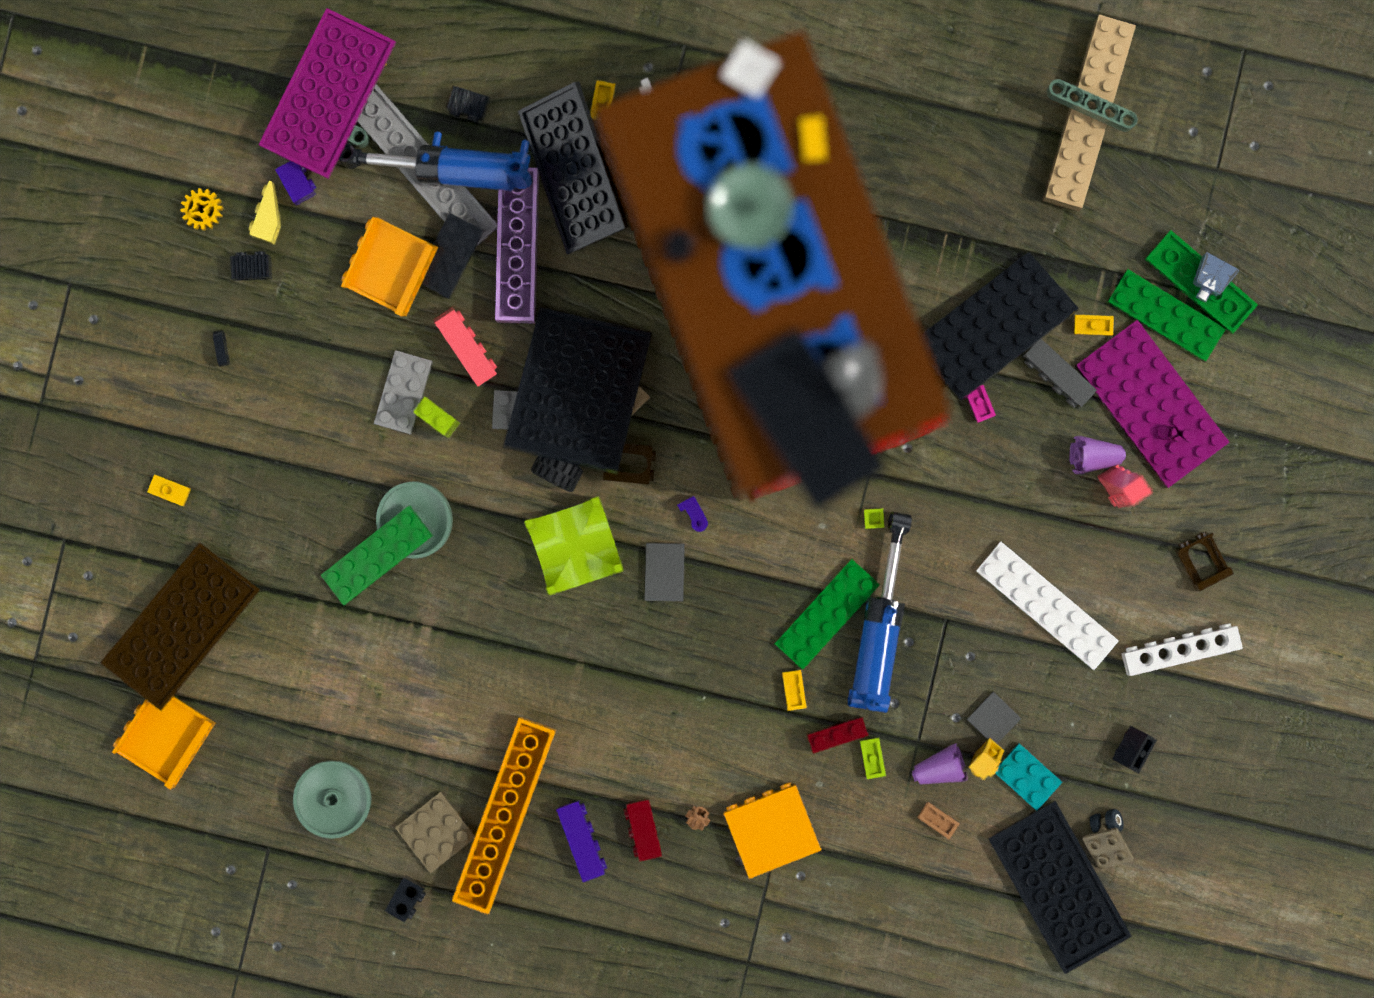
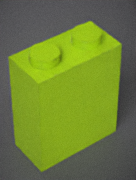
M426 397L422 399L413 411L447 438L452 435L460 422Z

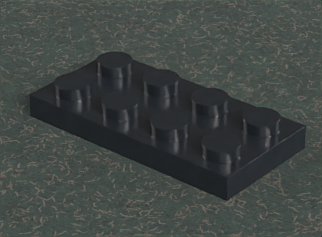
M449 213L433 244L438 249L422 285L450 299L484 230L453 213Z

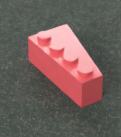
M451 307L436 317L434 323L475 384L480 386L497 374L495 371L497 366L491 358L489 360L486 358L484 353L487 351L481 342L476 343L474 340L476 335L470 326L466 328L463 321H465V318L461 312H456Z
M1119 465L1112 466L1097 476L1109 493L1110 497L1108 498L1114 507L1133 506L1152 493L1141 475L1134 472L1131 473L1130 470H1125L1124 467H1119Z

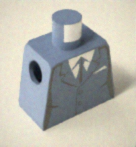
M1205 253L1201 257L1193 284L1200 288L1196 298L1206 302L1210 294L1216 297L1219 296L1238 273L1239 269L1209 253Z

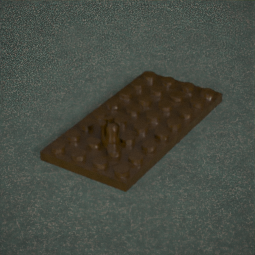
M199 543L100 664L162 711L261 590Z

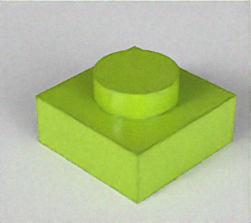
M883 508L864 510L865 529L885 528Z

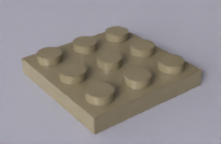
M442 792L395 827L430 873L474 840L476 836Z

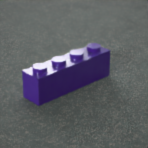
M577 800L558 807L556 810L582 881L586 882L605 875L607 865L604 857L600 858L598 851L601 849L598 840H594L591 833L594 832L591 821L587 822L585 814L588 813L585 804H580V801Z

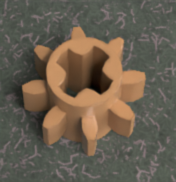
M693 806L685 815L689 818L686 823L693 830L700 829L702 831L710 822V819L707 818L709 813L703 807L696 808Z

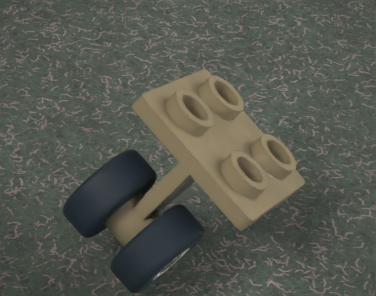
M1112 809L1106 812L1104 818L1101 817L1100 813L1092 815L1090 817V827L1094 834L1085 835L1083 841L1098 868L1102 869L1133 861V856L1120 834L1124 827L1121 813L1117 809Z

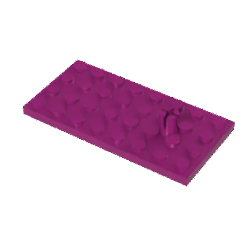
M326 8L261 138L259 146L329 179L395 47L396 41Z
M1138 320L1075 365L1082 376L1097 390L1095 392L1166 488L1172 486L1230 443Z

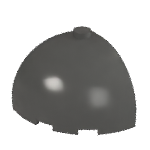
M868 341L831 360L824 368L857 421L867 416L875 408L883 390L882 369L876 357L879 355V352L875 345H870Z

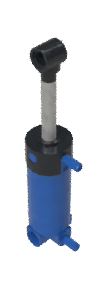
M435 132L432 145H422L418 150L417 157L362 152L361 149H355L353 146L346 144L339 158L340 162L348 169H354L361 164L416 169L418 182L424 184L453 185L513 191L514 188L526 189L532 184V177L528 172L531 157L527 154L530 142L527 140L522 141L520 152L506 154L440 146L442 134Z
M892 511L889 515L888 530H890L889 532L892 533L882 594L877 599L867 597L853 689L849 690L848 696L849 707L869 709L887 713L891 696H888L905 608V603L896 602L892 598L903 535L909 533L911 528L912 516L910 514Z

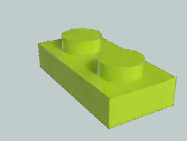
M879 737L861 740L860 746L866 779L886 776Z

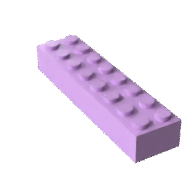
M528 168V172L532 177L530 187L526 189L514 188L513 191L498 190L495 320L497 323H535L538 168Z

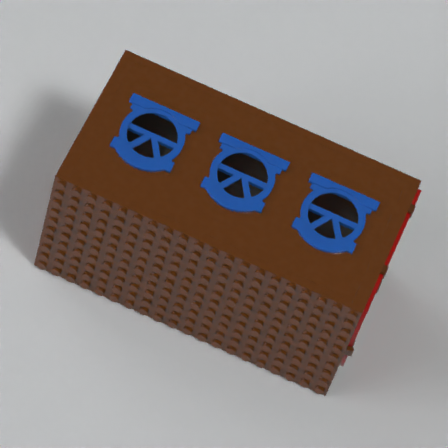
M804 29L755 47L779 61V66L758 98L722 78V74L734 57L732 56L595 108L597 114L593 115L599 143L614 180L617 194L621 198L625 214L627 213L630 228L634 231L638 249H641L645 267H648V275L652 285L654 284L658 301L662 304L664 317L669 322L671 335L673 338L675 337L679 356L682 355V364L686 374L689 373V382L692 390L696 391L698 406L700 409L703 408L705 424L707 427H711L710 437L713 445H718L717 455L720 463H725L723 471L727 481L731 480L732 482L730 487L734 499L738 498L739 501L748 498L751 503L755 502V498L796 485L797 482L727 372L796 328L799 329L821 365L822 362L815 343L836 344L846 351L865 341H868L870 345H875L879 352V355L876 357L883 374V390L875 408L858 422L878 453L890 448L895 449L903 446L906 442L933 432L947 422L946 418L952 415ZM743 112L749 114L763 125L767 134L768 145L766 153L758 165L774 171L787 185L792 199V213L786 228L799 232L810 246L812 252L811 267L805 278L794 287H792L775 241L767 245L769 251L740 248L725 241L716 232L711 223L708 209L709 198L713 186L722 176L718 171L731 155H733L736 166L745 165L727 118L728 115ZM822 117L826 159L804 161L801 119ZM719 119L725 136L703 133L702 130L707 123ZM705 141L729 146L712 167L708 168L700 157L698 142ZM681 228H684V236L691 232L692 236L690 239H696L697 242L690 246L697 247V251H690L694 256L693 259H690L687 255L685 256L687 263H683L682 258H679L678 264H675V256L668 260L667 256L670 252L663 253L662 250L668 246L662 245V241H670L665 235L668 233L673 237V229H676L677 234H680ZM681 241L677 242V246L674 247V249L676 250L678 248V251L683 250L682 246L685 245V243L683 242V244H681ZM744 256L773 260L755 283H752L744 272ZM777 270L784 290H764L763 286Z

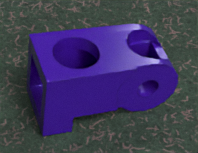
M695 496L677 505L680 511H687L691 519V526L695 531L702 532L707 528L708 521Z

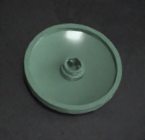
M741 165L724 173L713 186L709 198V216L716 232L728 243L745 249L760 248L774 242L786 229L791 218L792 199L787 185L774 171L760 165Z
M418 481L402 483L390 489L380 501L377 509V530L406 507L411 506L433 537L406 558H423L441 549L448 540L453 525L451 507L445 496L432 485Z
M337 760L320 762L309 768L298 780L293 795L294 810L301 824L311 833L323 838L344 837L357 830L367 818L371 807L370 787L364 775L354 766Z

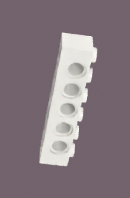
M1231 623L1220 625V629L1214 631L1212 628L1200 630L1201 634L1186 633L1182 635L1181 639L1175 640V637L1163 639L1164 643L1156 644V641L1145 643L1144 648L1138 649L1137 646L1126 648V652L1121 653L1126 674L1133 676L1243 649L1238 627L1231 626ZM1217 635H1221L1223 638V642L1220 645L1215 643ZM1199 639H1202L1204 642V647L1201 650L1196 647V642ZM1180 644H1184L1186 648L1183 654H1179L1177 651V647ZM1162 648L1167 651V656L1164 659H1161L1158 655L1159 650ZM1142 653L1148 655V661L1144 664L1140 661Z

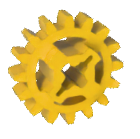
M198 188V193L192 190L191 197L185 195L187 202H181L185 208L180 209V211L186 214L182 218L189 220L187 222L189 226L194 224V229L196 230L200 226L203 231L206 230V226L212 229L213 222L219 223L217 217L223 216L219 213V211L223 210V207L218 205L222 201L215 199L217 197L215 193L210 195V190L208 189L204 193L201 188ZM201 197L209 198L210 201H202ZM201 206L205 207L203 209V213L199 212L201 210ZM194 218H202L203 222L195 221Z

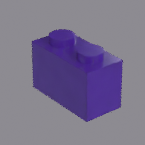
M289 161L275 169L296 206L316 195L314 191L316 186L311 178L308 179L305 175L308 172L306 168Z

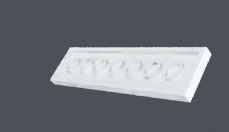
M1002 542L998 543L977 568V573L1092 670L1097 668L1118 643L1119 640Z

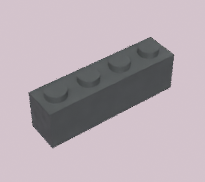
M1042 339L1023 355L1024 363L1031 369L1035 368L1039 372L1038 376L1043 381H1049L1056 393L1059 395L1063 394L1068 398L1066 401L1073 408H1081L1097 391Z

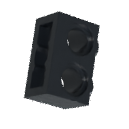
M406 875L394 893L385 912L404 923L407 919L411 920L417 911L414 908L417 901L421 903L426 895V892H424L426 886ZM408 887H414L417 894L410 896L407 893ZM398 904H405L407 912H399Z

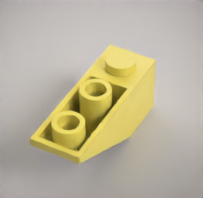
M269 181L268 185L265 184L263 187V198L261 203L259 202L256 206L255 213L257 215L255 220L251 221L249 231L252 237L275 244L281 224L276 187L272 181Z

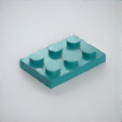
M1020 743L997 766L998 770L995 772L998 777L1036 811L1062 783L1059 778Z

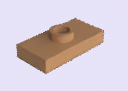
M928 801L917 816L918 819L947 839L951 838L960 824Z

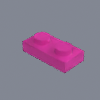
M984 385L967 397L977 423L996 416Z

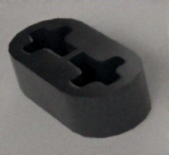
M224 330L213 331L219 367L230 365Z

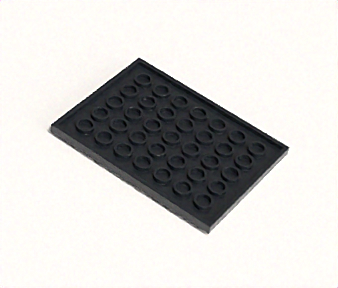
M540 307L503 448L618 474L652 333Z

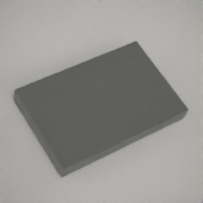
M646 543L645 601L683 602L685 544Z

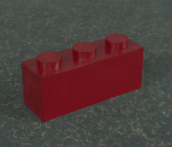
M862 716L806 734L813 754L869 736Z
M649 798L627 803V808H624L626 820H630L631 827H628L630 839L634 838L636 845L632 846L634 857H638L639 862L662 857Z

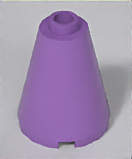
M1075 436L1073 439H1076V441L1071 443L1070 464H1074L1075 469L1072 470L1075 474H1084L1120 465L1126 458V452L1121 445L1084 436Z
M956 743L915 765V770L912 771L915 782L918 781L919 784L964 782L968 780L967 772H963L965 763Z

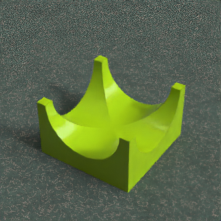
M599 497L562 511L525 521L542 567L549 595H554L624 571Z

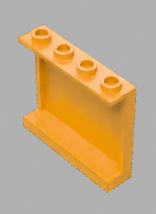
M372 217L366 223L364 236H361L357 243L358 249L356 254L354 253L350 258L349 264L351 265L348 271H345L341 281L343 282L341 287L349 288L395 311V314L399 316H407L438 247L379 217Z
M173 697L162 711L145 700L142 705L139 704L135 709L133 720H129L125 725L123 736L118 737L114 742L113 747L115 748L112 753L120 754L165 783L164 786L171 790L176 787L216 723L176 697Z
M791 782L781 785L780 790L773 792V789L763 792L760 798L755 799V796L745 799V803L742 805L732 804L726 807L727 811H724L726 821L749 879L821 851L795 784L791 785Z

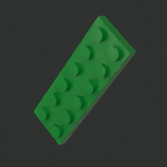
M1170 230L1145 260L1228 332L1233 334L1258 304L1233 282H1230L1217 297L1210 294L1206 302L1197 299L1196 295L1200 288L1195 286L1193 281L1202 256Z
M1129 269L1126 270L1107 301L1110 305L1138 320L1141 324L1204 362L1207 361L1226 330L1221 325Z
M408 506L321 574V576L344 606L427 542L433 535L413 508Z
M851 559L774 644L803 670L880 584Z

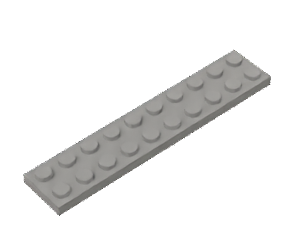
M375 85L358 119L359 124L386 155L417 157L418 150L422 145H428L427 142L382 90ZM398 167L444 222L449 213H453L484 230L478 245L497 229L498 224L466 187L420 183L416 177V169Z

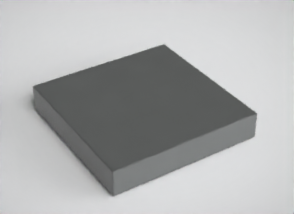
M992 692L967 720L987 740L991 738L997 744L1021 718L998 695Z

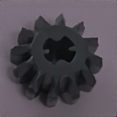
M681 228L680 234H677L676 229H673V237L668 233L665 235L670 241H662V245L668 246L662 251L664 254L670 252L667 256L668 260L675 256V264H678L679 258H682L683 263H687L685 256L687 255L690 259H693L694 256L690 251H697V247L690 245L695 244L697 241L696 239H690L692 236L691 232L684 236V228ZM679 241H681V244H683V242L685 243V245L682 246L683 250L678 251V248L676 250L674 249V247L677 246L676 243Z

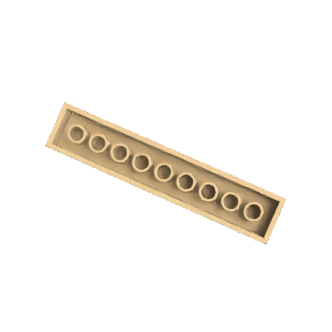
M1099 15L1096 18L1076 87L1112 103L1114 102L1136 25ZM1073 94L1072 101L1077 102L1079 100L1078 96ZM1091 101L1087 103L1089 109H1096L1095 103ZM1069 108L1042 201L1078 212L1083 208L1107 124ZM1109 109L1105 110L1107 117L1110 116L1111 110Z

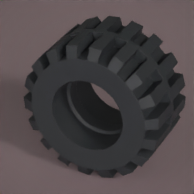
M537 456L530 469L533 474L568 492L574 491L584 472L581 467L575 464Z

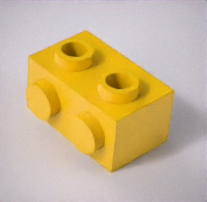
M989 738L975 752L969 765L971 772L983 780L988 775L990 777L993 776L998 770L997 766L1001 762L1004 750Z

